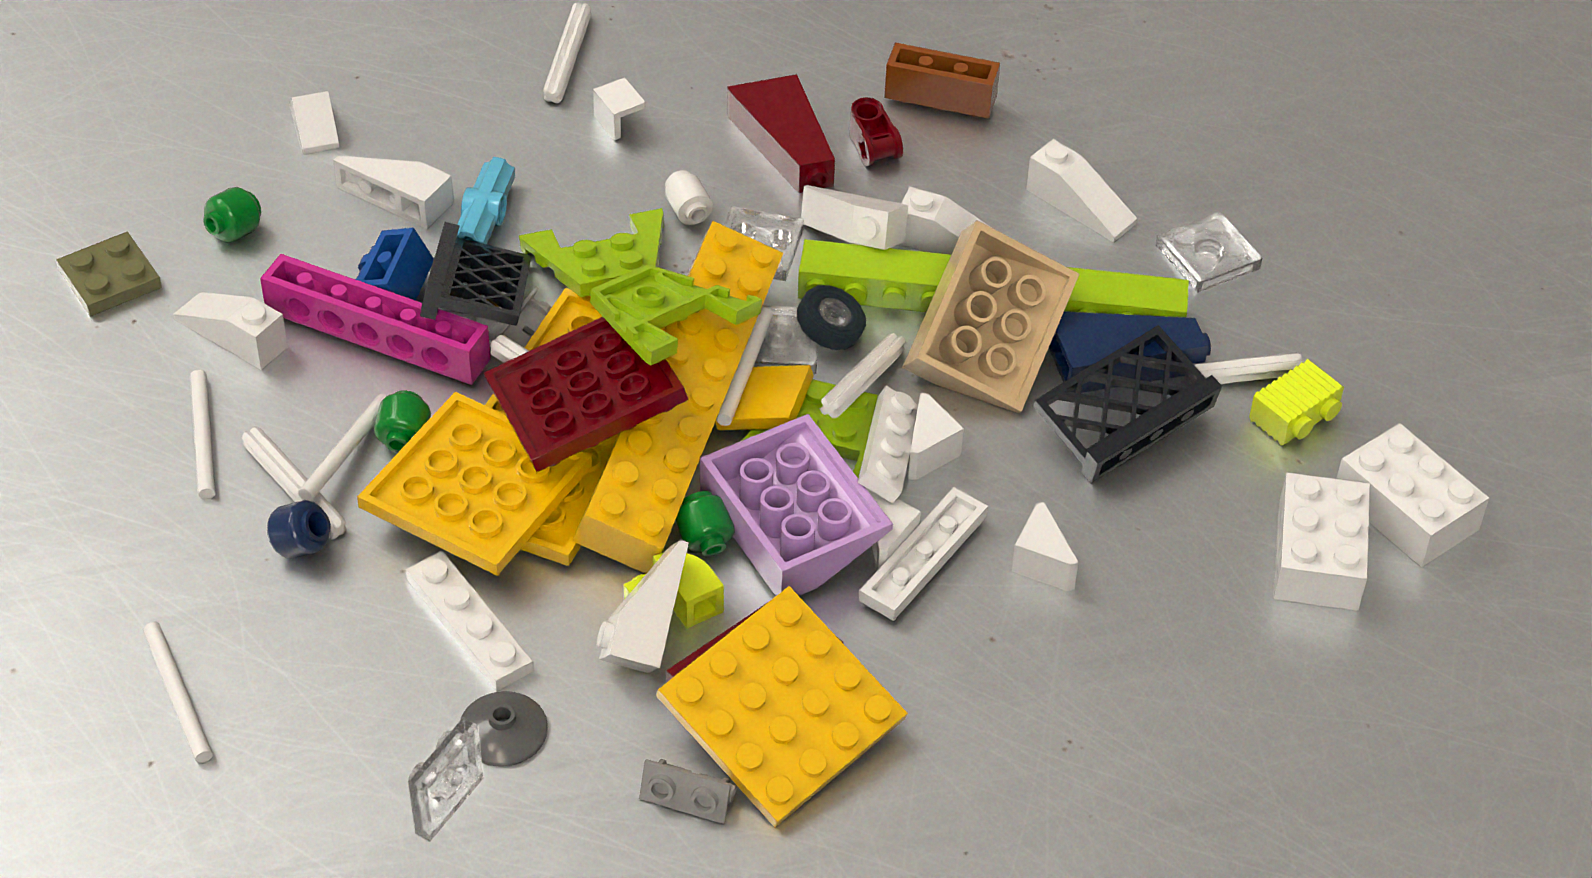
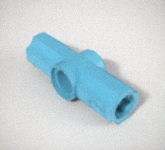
M492 157L489 162H484L474 187L466 188L461 204V217L457 224L460 225L458 238L487 245L494 227L502 225L506 214L507 196L515 179V167L509 165L506 159Z

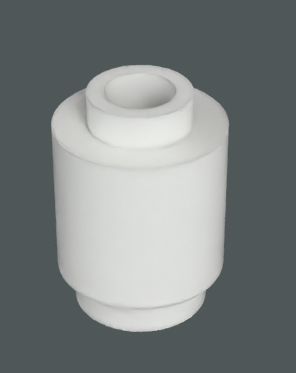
M686 170L674 172L668 177L665 183V195L680 222L686 225L703 222L712 212L713 203L699 178Z

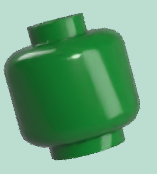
M239 187L228 188L206 201L203 223L211 235L224 242H233L256 230L260 222L261 206L256 196L251 192Z
M407 390L397 391L386 396L380 402L374 433L383 445L389 450L398 453L431 418V410L418 394Z
M700 491L684 498L675 520L682 541L689 542L687 549L692 552H702L703 556H713L724 551L726 543L732 539L735 529L721 497L712 495L709 491Z

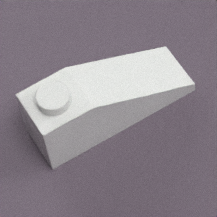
M1052 139L1030 157L1027 191L1113 243L1137 224V217L1082 155Z
M337 156L333 160L337 188L426 229L454 203L451 175L423 162Z
M809 185L804 186L801 213L802 224L850 243L883 250L905 242L908 205Z
M909 187L901 203L908 205L905 242L899 245L924 252L952 255L959 236L964 229L976 220L984 224L986 223L946 196Z
M200 292L173 314L175 321L260 370L288 348L283 314L253 297Z
M680 540L670 546L610 616L609 621L602 623L597 638V646L602 648L599 660L646 673L660 668L689 542Z

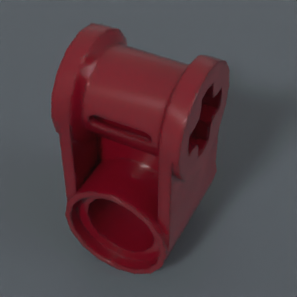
M870 97L855 100L851 106L849 136L859 152L862 163L865 166H871L876 160L893 157L894 159L901 158L903 156L901 135L892 124L880 101Z

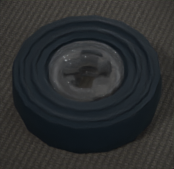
M818 285L808 290L797 307V321L802 331L818 345L831 350H846L857 343L866 327V315L861 305L847 292L830 285Z

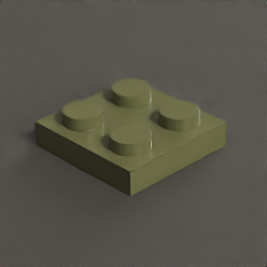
M128 231L56 259L59 272L90 317L162 288L159 275Z

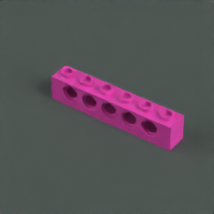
M280 254L260 278L264 304L282 313L283 318L472 385L491 360L488 326L441 309H438L436 320L421 317L420 312L423 304L421 302L284 254Z

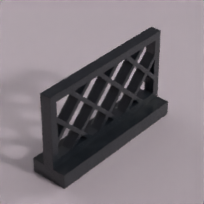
M444 222L427 281L420 316L436 320L438 309L442 308L517 326L532 255L458 238L460 225Z
M1157 325L1035 399L1033 407L1083 464L1081 473L1090 483H1093L1213 408L1222 385L1213 375L1205 378L1164 330ZM1156 341L1166 352L1165 360L1143 356L1144 347ZM1119 362L1136 365L1135 379L1112 375L1113 366ZM1142 366L1164 370L1163 383L1140 380ZM1170 371L1185 374L1192 381V384L1186 388L1168 385ZM1088 381L1105 384L1104 398L1081 394L1082 385ZM1111 385L1133 389L1132 403L1109 399ZM1139 390L1161 394L1160 404L1155 407L1137 404ZM1057 400L1074 403L1073 417L1058 415L1049 405ZM1083 404L1102 408L1101 422L1078 418L1079 405ZM1108 409L1130 413L1129 423L1124 426L1106 423ZM1076 429L1099 432L1098 442L1086 449L1076 438Z

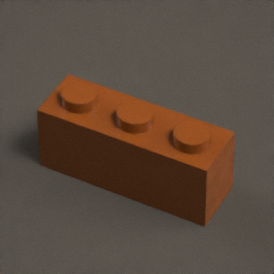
M895 42L886 64L884 98L989 119L997 98L1000 63Z

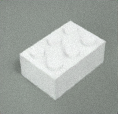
M1401 423L1343 457L1337 479L1370 483L1369 523L1421 568L1479 531L1490 499Z
M1286 472L1278 508L1274 581L1275 600L1359 610L1367 582L1370 483Z

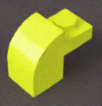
M664 553L653 556V565ZM686 553L673 609L686 629L724 612L723 583L705 561ZM646 574L638 575L631 581L623 584L624 600Z

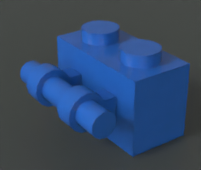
M414 227L382 230L375 245L371 247L368 254L363 255L358 265L359 274L355 280L416 301L432 267L434 257Z

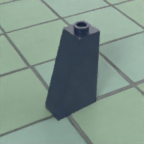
M1063 312L1049 345V350L1062 381L1065 382L1157 325L1164 330L1193 364L1205 363L1206 356H1209L1211 353V343L1207 333H1202L1196 318ZM1154 341L1144 347L1143 356L1165 360L1166 352ZM1119 362L1113 366L1112 375L1135 379L1136 365ZM1142 366L1140 380L1149 382L1163 380L1164 370ZM1172 371L1169 373V378L1186 376L1183 373ZM1088 381L1082 385L1081 393L1105 389V384Z

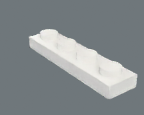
M886 385L877 397L858 483L893 504L902 493L918 404L907 394L896 392Z
M953 487L859 590V601L894 621L985 520L988 513V505Z
M443 551L406 569L408 582L496 691L534 672L532 659Z

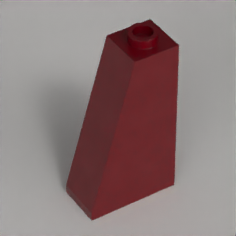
M797 74L727 86V115L729 119L798 193H802L804 186L807 185L819 188L834 187L835 158Z

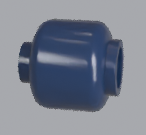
M302 500L277 507L268 519L267 535L270 544L282 557L293 559L321 551L328 542L331 524L329 517L317 503Z

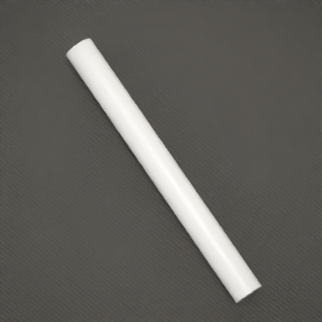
M761 308V314L757 317L716 418L720 425L728 426L732 422L773 317V312L768 308Z
M194 370L190 374L198 496L201 499L207 500L215 496L207 374L203 370Z
M379 394L298 490V495L302 500L312 501L375 425L380 402L387 395Z
M148 623L143 628V632L195 761L197 763L207 762L213 756L163 631L159 623Z

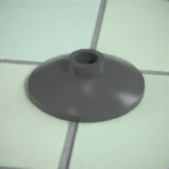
M501 691L484 695L471 703L461 716L458 730L462 747L472 758L491 766H511L526 761L540 750L547 737L548 726L546 715L536 701L520 693Z

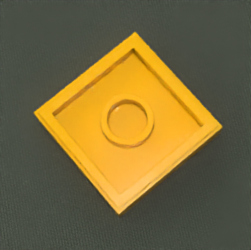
M811 366L753 367L731 424L723 426L715 421L717 429H772L797 419L814 376Z

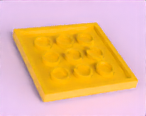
M455 391L357 496L358 506L498 576L592 467V455L581 451L562 460L555 466L536 472L506 415Z
M790 586L660 687L656 694V697L775 828L904 721L908 714Z

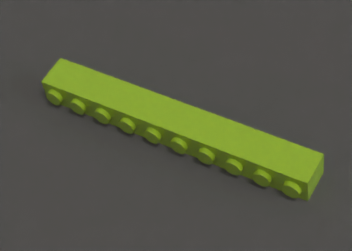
M804 239L798 274V299H802L808 290L818 285H830L847 292L862 306L927 312L951 255L893 248L883 250L864 245ZM1067 267L1079 273V277L1064 312L1187 317L1189 280Z

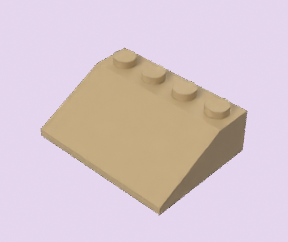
M976 220L961 232L902 368L937 386L1016 413L1022 412L1079 277V273Z

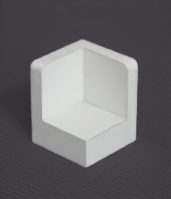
M625 77L593 89L594 117L613 140L620 139V118L644 109V99Z

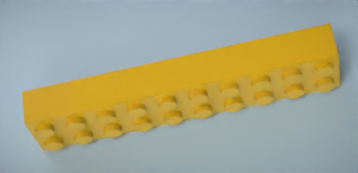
M712 221L687 276L694 278L695 286L709 289L719 285L729 288L730 296L746 301L747 296L752 295L762 299L763 305L784 253ZM702 309L689 315L683 321H676L665 326L664 331L678 339L677 354L666 358V360L684 386L689 400L675 406L670 411L662 412L637 424L634 428L618 434L572 540L573 542L645 574L653 567V556L662 553L758 315L735 325L707 309Z

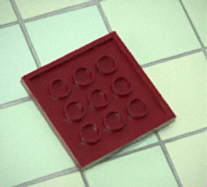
M603 316L484 372L492 392L536 472L555 466L572 455L595 447L600 442L620 432L630 430L637 426V424L662 412L670 411L675 406L689 400L684 386L666 359L651 366L647 364Z

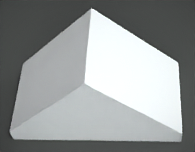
M329 92L292 97L289 102L303 154L340 148Z
M920 393L909 459L908 479L917 480L960 457L962 452L964 428L926 393Z
M866 488L893 523V530L870 547L877 571L919 526L921 511L899 499H896L892 504Z
M1045 502L1037 503L1015 544L1011 572L1064 591L1074 590L1079 562Z

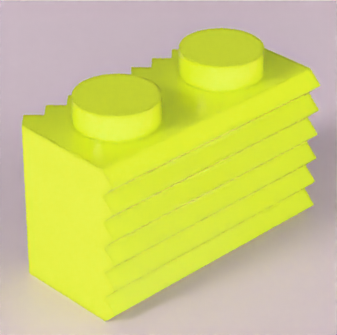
M1306 359L1304 363L1301 362L1299 366H1296L1293 370L1290 369L1288 373H1285L1282 377L1279 376L1276 381L1274 380L1265 388L1262 387L1260 391L1254 394L1249 418L1251 422L1256 423L1257 427L1261 426L1262 431H1266L1268 436H1272L1274 441L1278 440L1280 445L1288 443L1295 437L1299 440L1303 439L1311 432L1316 423L1322 419L1330 421L1339 413L1342 407L1341 398L1344 386L1311 360Z

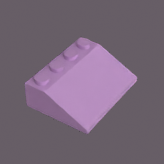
M809 414L700 458V491H709L712 495L721 497L734 524V539L775 596L788 586L798 596L817 589L893 530V523L867 489L858 483L857 476Z

